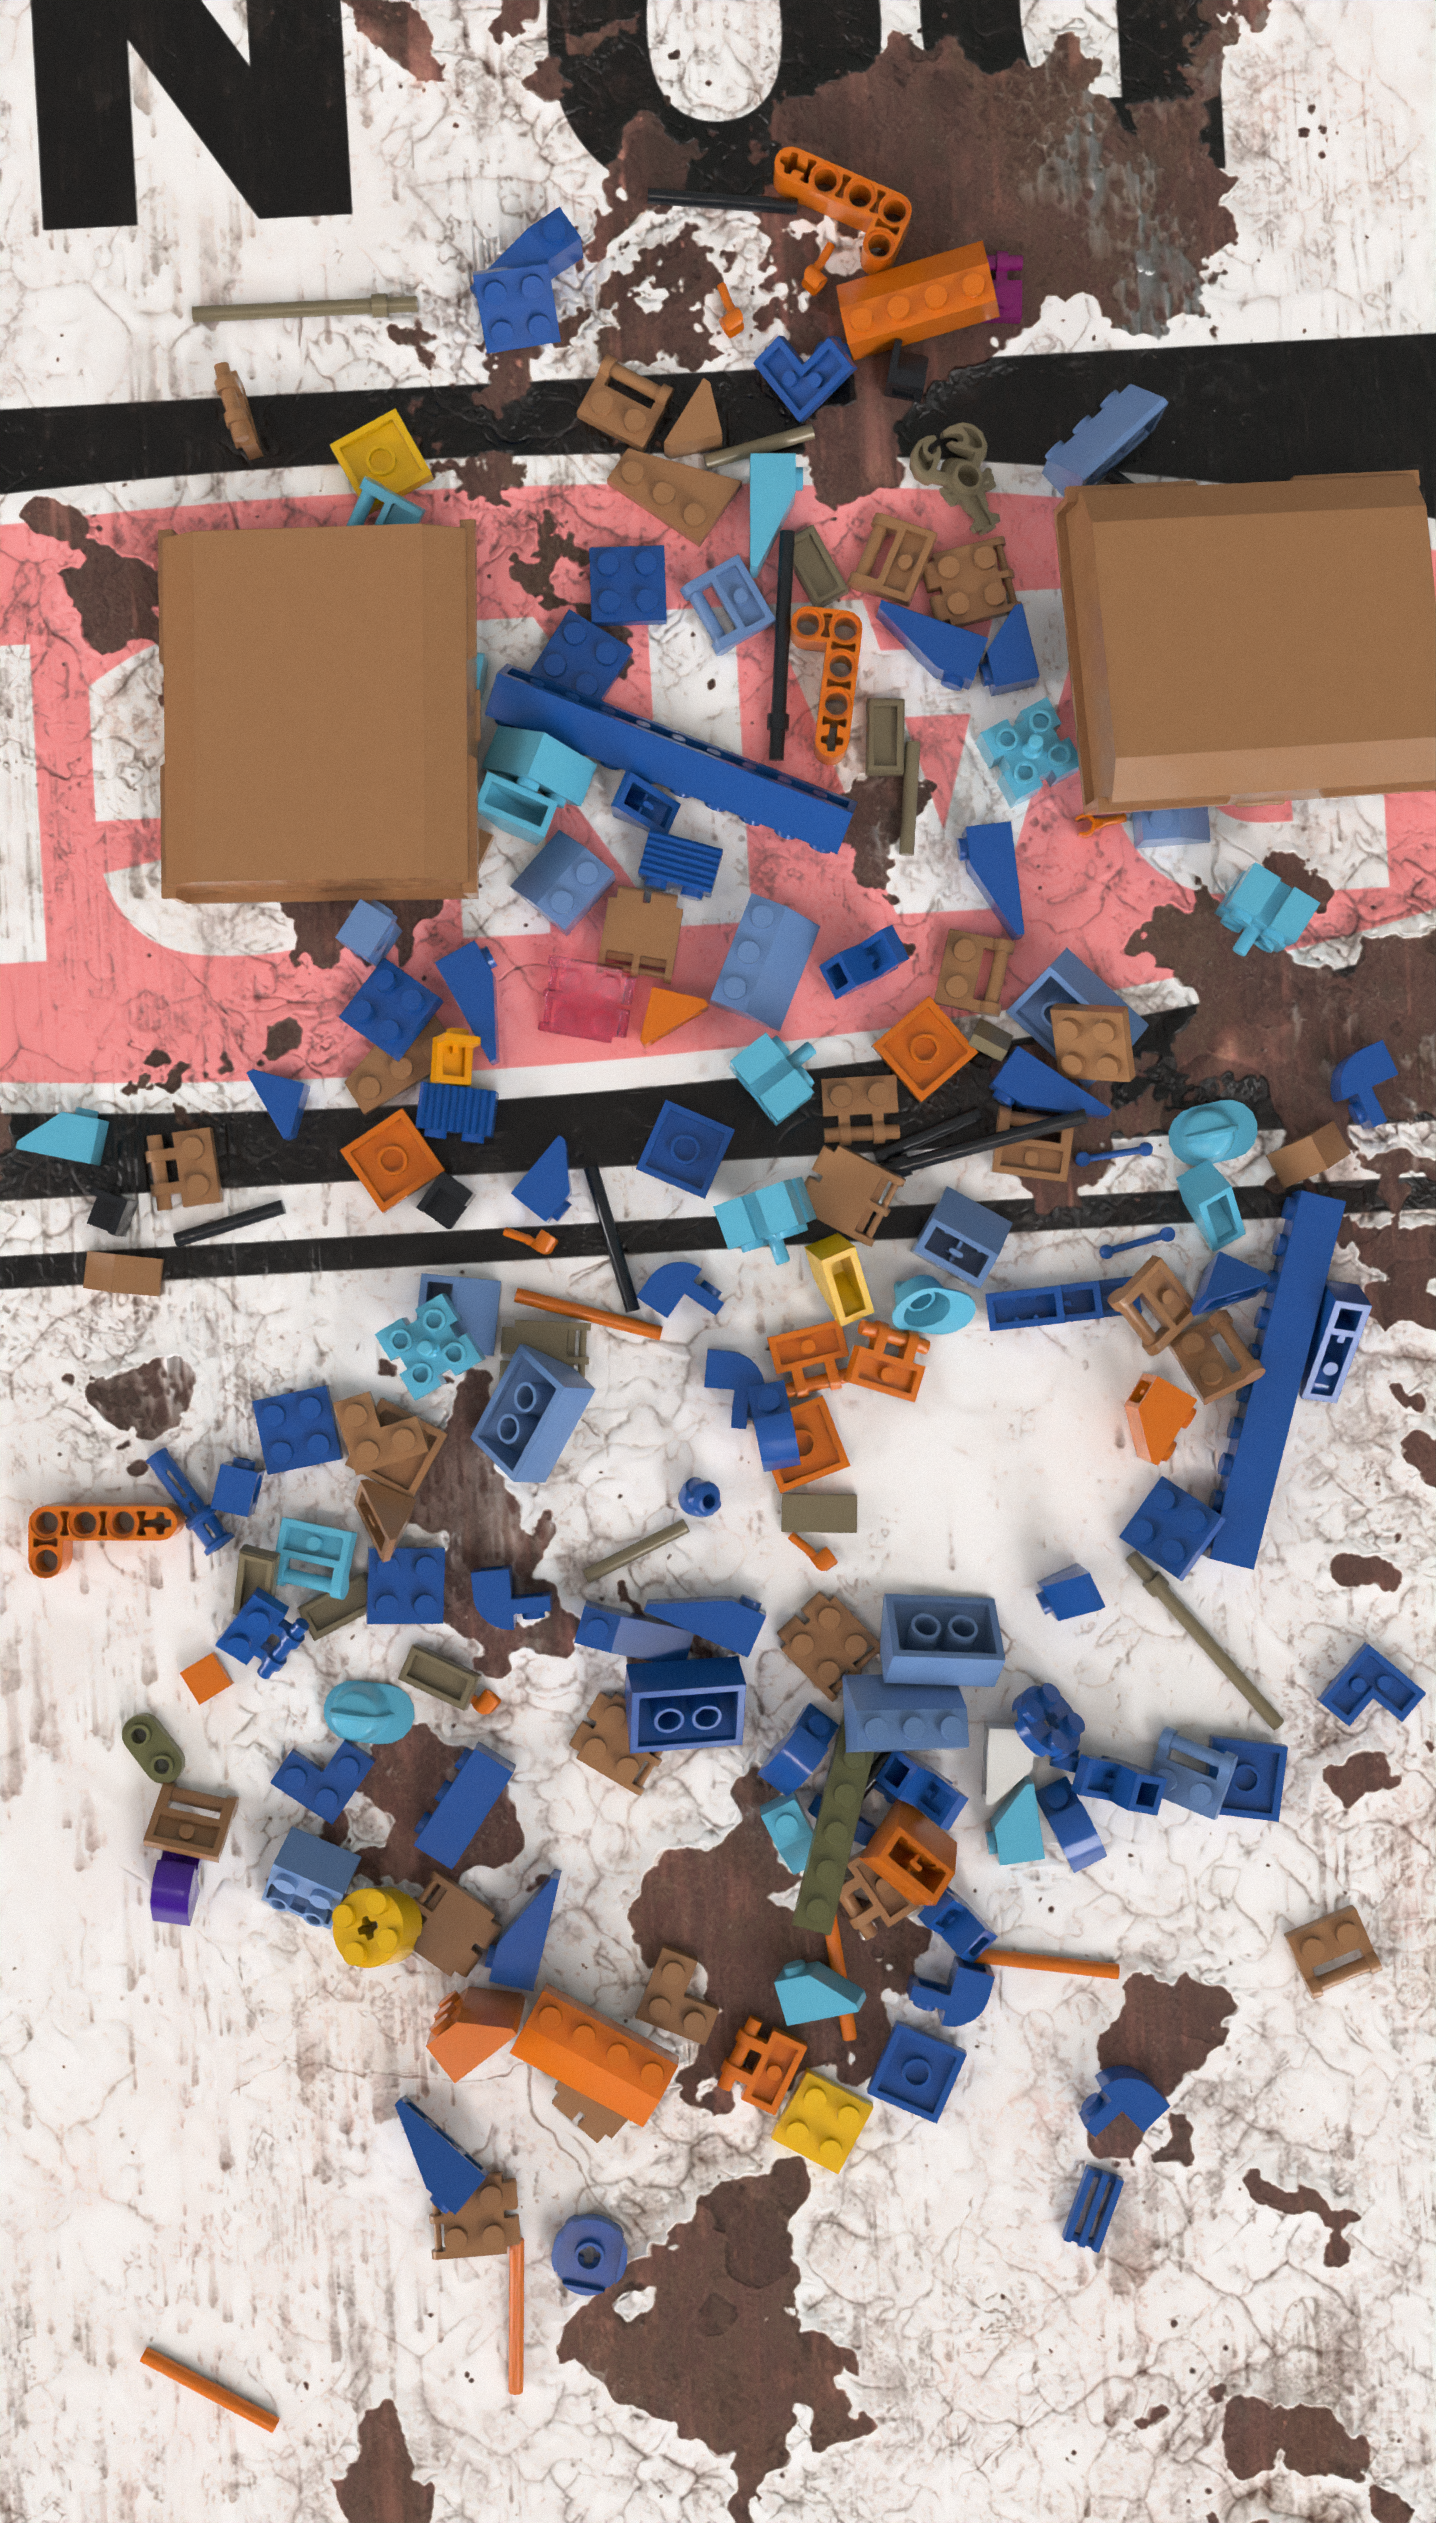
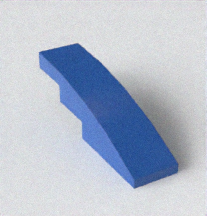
M1132 1276L985 1294L990 1331L1122 1316L1120 1311L1116 1312L1113 1310L1107 1299L1113 1291L1122 1288ZM1138 1296L1132 1303L1142 1313L1141 1300Z

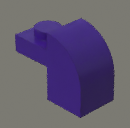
M163 1850L161 1860H157L151 1888L150 1910L153 1921L191 1926L200 1892L198 1875L203 1859Z

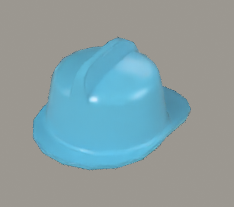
M1220 1100L1191 1107L1180 1112L1172 1121L1169 1129V1145L1176 1157L1192 1166H1197L1206 1160L1214 1164L1235 1159L1246 1154L1254 1145L1258 1134L1257 1121L1253 1112L1245 1104L1235 1100Z
M918 1275L907 1281H896L894 1284L895 1308L892 1313V1322L899 1329L929 1334H949L965 1327L973 1319L976 1312L975 1302L968 1294L944 1288L933 1276Z
M358 1680L345 1681L335 1686L327 1695L324 1704V1718L329 1729L340 1738L354 1742L389 1744L403 1738L411 1729L414 1720V1705L409 1696L399 1687Z

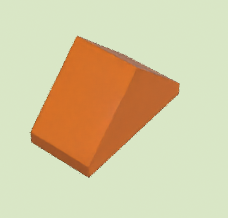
M652 987L640 1036L644 1049L706 1012L709 1005L705 999Z

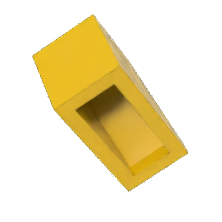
M836 1233L804 1247L813 1278L840 1327L874 1313L856 1247L839 1233Z

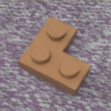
M371 1391L333 1403L356 1476L430 1451L419 1415L382 1426Z
M663 1943L635 2013V2018L705 2046L718 2015L719 2006L686 1993L698 1963V1957Z

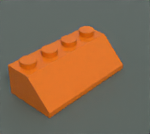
M983 240L836 285L847 343L854 361L893 349L895 339L902 340L901 346L1000 317Z
M548 1983L545 1984L510 2051V2054L641 2127H644L657 2107L679 2064L678 2055Z

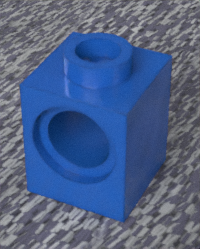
M233 1457V1462L227 1461L222 1463L210 1509L244 1517L253 1515L265 1469L256 1468V1461L242 1457Z

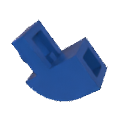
M893 925L881 929L862 943L837 953L821 964L819 968L836 1000L881 979L898 969L899 965L910 958Z
M1383 1040L1372 1043L1344 1057L1334 1069L1331 1077L1330 1091L1333 1102L1348 1098L1351 1103L1348 1105L1350 1116L1355 1124L1361 1125L1363 1130L1374 1128L1387 1122L1372 1086L1399 1074Z
M673 1262L660 1267L650 1276L636 1296L665 1318L669 1317L684 1294L714 1315L724 1305V1302L718 1299L722 1294L720 1290L705 1280L702 1281L700 1286L694 1282L702 1268L687 1262Z
M707 1348L704 1387L734 1390L731 1428L746 1429L747 1421H753L747 1387L764 1384L763 1376L757 1365L746 1355L731 1350Z
M784 1380L747 1387L763 1472L801 1465Z
M512 1565L474 1568L471 1572L475 1606L483 1619L497 1628L515 1630L517 1626L516 1614H522L524 1620L540 1619L545 1617L546 1611H551L553 1608L552 1591L514 1594Z
M809 1702L800 1712L788 1734L774 1745L757 1774L786 1797L789 1796L805 1782L829 1750L827 1746L838 1729L839 1724Z
M904 1751L892 1752L875 1778L878 1783L896 1798L915 1806L939 1827L948 1831L969 1799L952 1785L953 1782L944 1775Z
M1081 1754L1071 1791L1080 1796L1111 1801L1128 1811L1157 1816L1167 1778L1144 1767L1104 1755L1100 1758Z
M1065 1776L1035 1791L1036 1800L1073 1873H1076L1107 1857V1854L1085 1807L1080 1802L1077 1794L1071 1791L1072 1785L1068 1777Z
M949 1886L946 1887L936 1905H923L924 1909L917 1915L927 1928L940 1934L960 1958L971 1964L998 1937L977 1912Z
M954 1956L946 1984L910 1974L906 1991L909 2000L913 2001V2005L917 2008L931 2012L938 2008V2016L942 2026L957 2027L970 2023L983 2012L988 2003L995 1976L989 1965L981 1963L971 1964L958 1956Z
M1119 2065L1106 2068L1095 2075L1102 2090L1099 2093L1095 2092L1088 2096L1081 2106L1082 2110L1078 2114L1084 2127L1094 2137L1122 2111L1144 2133L1170 2107V2104L1164 2093L1143 2072L1130 2066Z

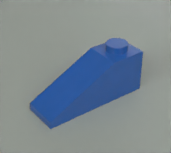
M559 206L530 226L488 269L548 260L552 280L583 258L581 236ZM473 283L470 286V291L477 299L475 285Z
M881 600L876 618L934 678L941 680L940 684L955 691H961L962 688L969 690L988 638Z
M1011 821L966 826L962 832V838H957L959 861H965L967 873L1011 940H1020L1025 932Z
M474 940L436 961L435 964L475 1036L481 1037V1047L489 1062L495 1065L500 1062L496 977L491 969L498 965L488 947L485 946L480 949Z
M1019 1046L1011 1051L988 1085L989 1088L995 1091L992 1097L1009 1108L1014 1104L1019 1108L1063 1114L1085 1109L1087 1117L1100 1119L1107 1117L1112 1109Z
M1326 1280L1301 1380L1299 1393L1301 1399L1337 1404L1372 1308L1371 1303L1359 1284Z
M741 1594L740 1599L733 1596L648 1599L644 1606V1612L747 1658L767 1616L766 1611L760 1609L762 1605L760 1601Z
M586 1600L574 1643L612 1654L653 1662L687 1660L694 1634L667 1622Z
M554 1869L501 1932L498 1944H490L485 1962V1967L491 1968L489 1982L534 1991L562 1870Z
M405 2095L397 2101L395 2107L425 2187L432 2193L430 2200L445 2214L450 2210L456 2215L490 2172Z

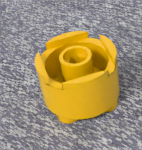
M391 1886L357 1890L348 1895L334 1909L332 1914L333 1937L338 1951L348 1965L361 1968H374L403 1961L415 1949L413 1947L422 1931L421 1912L415 1900L408 1894Z

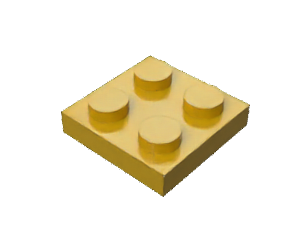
M396 408L330 444L336 459L358 498L362 492V489L359 487L364 476L378 481L400 496H404L434 479ZM375 498L368 515L381 509L384 502Z
M806 2067L771 2133V2138L832 2172L839 2174L874 2108L873 2102Z

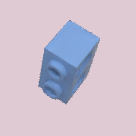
M359 899L335 938L348 950L377 967L390 952L402 933V929L396 923L398 917L388 907L375 899L372 900L371 904Z

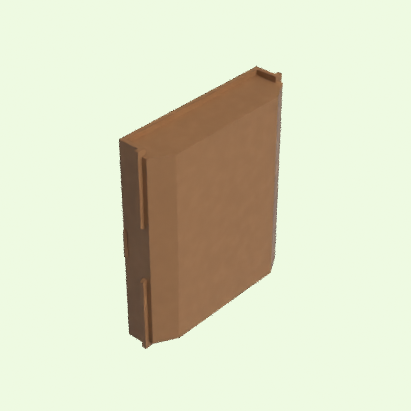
M1419 470L1293 476L1290 481L1198 485L1193 480L1065 487V497L1053 512L1084 815L1235 805L1240 808L1282 805L1286 801L1436 791V596L1427 507L1418 487L1420 485Z
M460 520V527L417 523L191 531L182 534L176 533L173 529L158 530L159 663L164 665L165 763L160 766L161 899H172L181 904L359 901V899L363 901H372L373 899L377 901L479 899L478 742L481 740V692L477 689L476 520Z

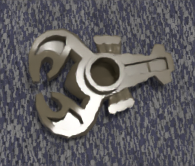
M964 422L945 429L940 434V439L956 438L958 442L950 441L946 444V447L951 452L965 459L948 458L942 463L940 470L936 469L941 459L940 446L933 449V454L928 452V447L936 442V436L930 435L919 440L910 454L909 468L914 479L925 486L930 484L943 486L939 488V492L945 502L950 507L959 505L968 516L974 519L970 527L973 534L979 532V535L982 536L995 529L996 524L1000 522V516L997 513L989 512L985 493L994 489L996 483L991 473V468L988 467L983 472L980 470L988 449L983 432L975 425Z

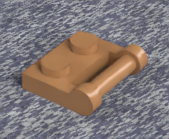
M606 354L593 383L577 411V418L644 453L672 400L675 389L665 383L660 386L620 365L616 357ZM611 378L655 400L652 408L649 409L608 387L607 385Z
M875 513L870 524L873 528L856 571L850 573L846 584L858 592H868L909 607L937 541V533L883 513ZM886 534H894L896 536L878 579L870 577L869 575Z
M949 929L933 1001L937 1005L1000 1017L1002 1005L999 1004L1008 958L1009 955H1013L1016 943L1006 939L991 938ZM986 950L994 952L985 998L984 1001L973 998L983 951Z
M1000 1105L997 1114L996 1132L1010 1129V1126L1018 1127L1053 1116L1012 1111V1107ZM1074 1127L1057 1131L1060 1136L1059 1143L1028 1139L993 1149L990 1172L1066 1183Z
M1154 1255L1122 1288L1113 1291L1107 1299L1113 1310L1116 1312L1120 1311L1142 1340V1347L1150 1356L1161 1353L1195 1317L1190 1310L1193 1299L1163 1259ZM1138 1296L1161 1324V1327L1156 1332H1154L1132 1303Z
M1227 1310L1217 1311L1207 1321L1178 1334L1168 1345L1204 1405L1258 1380L1266 1371L1259 1360H1254L1232 1326L1234 1320ZM1220 1333L1241 1366L1240 1370L1234 1373L1231 1372L1210 1337Z
M163 1782L143 1839L144 1846L219 1863L232 1820L237 1812L239 1797L227 1795L226 1798L177 1787L176 1782ZM172 1802L219 1812L220 1816L219 1819L169 1807Z
M1349 1905L1284 1933L1306 1989L1313 2000L1324 1996L1323 1991L1367 1972L1373 1975L1383 1970L1358 1911L1353 1905ZM1359 1948L1362 1955L1361 1958L1317 1977L1315 1976L1312 1968Z

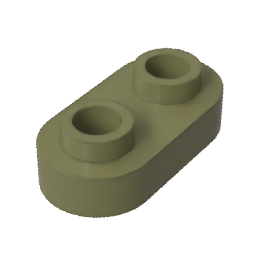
M139 1713L125 1723L122 1729L123 1743L147 1776L160 1784L174 1781L185 1768V1756L158 1718L149 1713ZM139 1728L145 1731L146 1739L144 1741L136 1738V1729ZM158 1759H165L169 1763L167 1771L159 1769Z

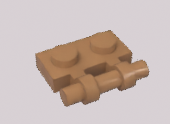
M227 362L215 364L214 370L217 379L214 381L217 394L221 396L226 411L224 413L226 427L231 431L236 449L243 448L249 460L263 457L245 388L237 371H231Z
M896 1075L820 1080L823 1118L838 1117V1127L824 1128L825 1143L839 1142L840 1145L847 1146L851 1145L852 1141L873 1140V1144L885 1143L886 1139H900L899 1124H884V1114L898 1113ZM871 1115L872 1125L851 1126L850 1116Z
M207 1127L173 1132L174 1148L168 1149L163 1147L162 1135L147 1136L149 1151L145 1152L146 1162L148 1164L151 1163L154 1185H150L151 1196L156 1197L158 1211L173 1209L171 1195L181 1194L184 1208L223 1202L213 1128ZM176 1160L179 1181L169 1182L166 1167L167 1161Z
M863 1849L849 1858L847 1866L852 1875L844 1879L839 1901L849 1914L848 1921L855 1930L859 1929L865 1940H868L878 1933V1930L872 1923V1920L878 1916H881L889 1928L920 1906L910 1902L861 1861L859 1857L864 1851ZM860 1887L871 1901L865 1907L860 1905L853 1894Z

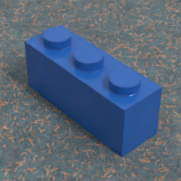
M479 1741L473 1750L468 1747L464 1749L454 1766L460 1770L453 1782L447 1779L444 1781L434 1797L440 1803L433 1814L425 1811L413 1830L419 1834L414 1846L451 1870L456 1865L516 1768V1764Z

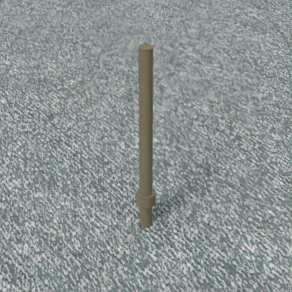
M387 293L371 294V298L192 306L193 322L364 314H372L373 318L389 317V313L419 312L417 296L388 297Z
M1137 1551L1132 1552L1125 1561L1144 1581L1142 1586L1152 1597H1158L1272 1730L1278 1729L1284 1723V1719L1168 1587L1169 1581L1160 1571L1155 1572Z

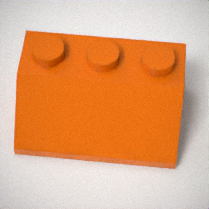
M468 1986L461 1993H458L456 1990L452 1991L438 2004L440 2009L434 2015L435 2022L429 2028L431 2033L426 2047L454 2083L458 2082L517 2035L526 1998L520 1992Z

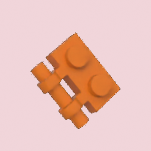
M861 1320L858 1325V1333L869 1337L870 1342L868 1348L854 1344L843 1381L915 1403L926 1367L913 1363L916 1352L924 1355L928 1353L930 1341L920 1338L917 1332L911 1330L901 1332L892 1329L886 1322ZM886 1343L898 1346L899 1352L897 1357L884 1354Z
M836 1320L767 1337L776 1375L791 1371L793 1382L785 1383L788 1398L797 1396L798 1399L809 1397L810 1392L830 1388L833 1391L841 1389V1384L849 1383L843 1381L847 1368L838 1370L835 1359L850 1356L843 1328L838 1325ZM824 1363L826 1373L808 1378L804 1377L802 1368Z
M750 2015L745 2026L740 2027L735 2036L737 2043L730 2057H726L720 2068L722 2074L717 2085L725 2091H731L735 2080L745 2084L741 2092V2100L776 2115L808 2045L806 2041L774 2026L767 2039L760 2037L758 2032L763 2021L756 2016ZM750 2049L760 2053L752 2070L743 2065Z

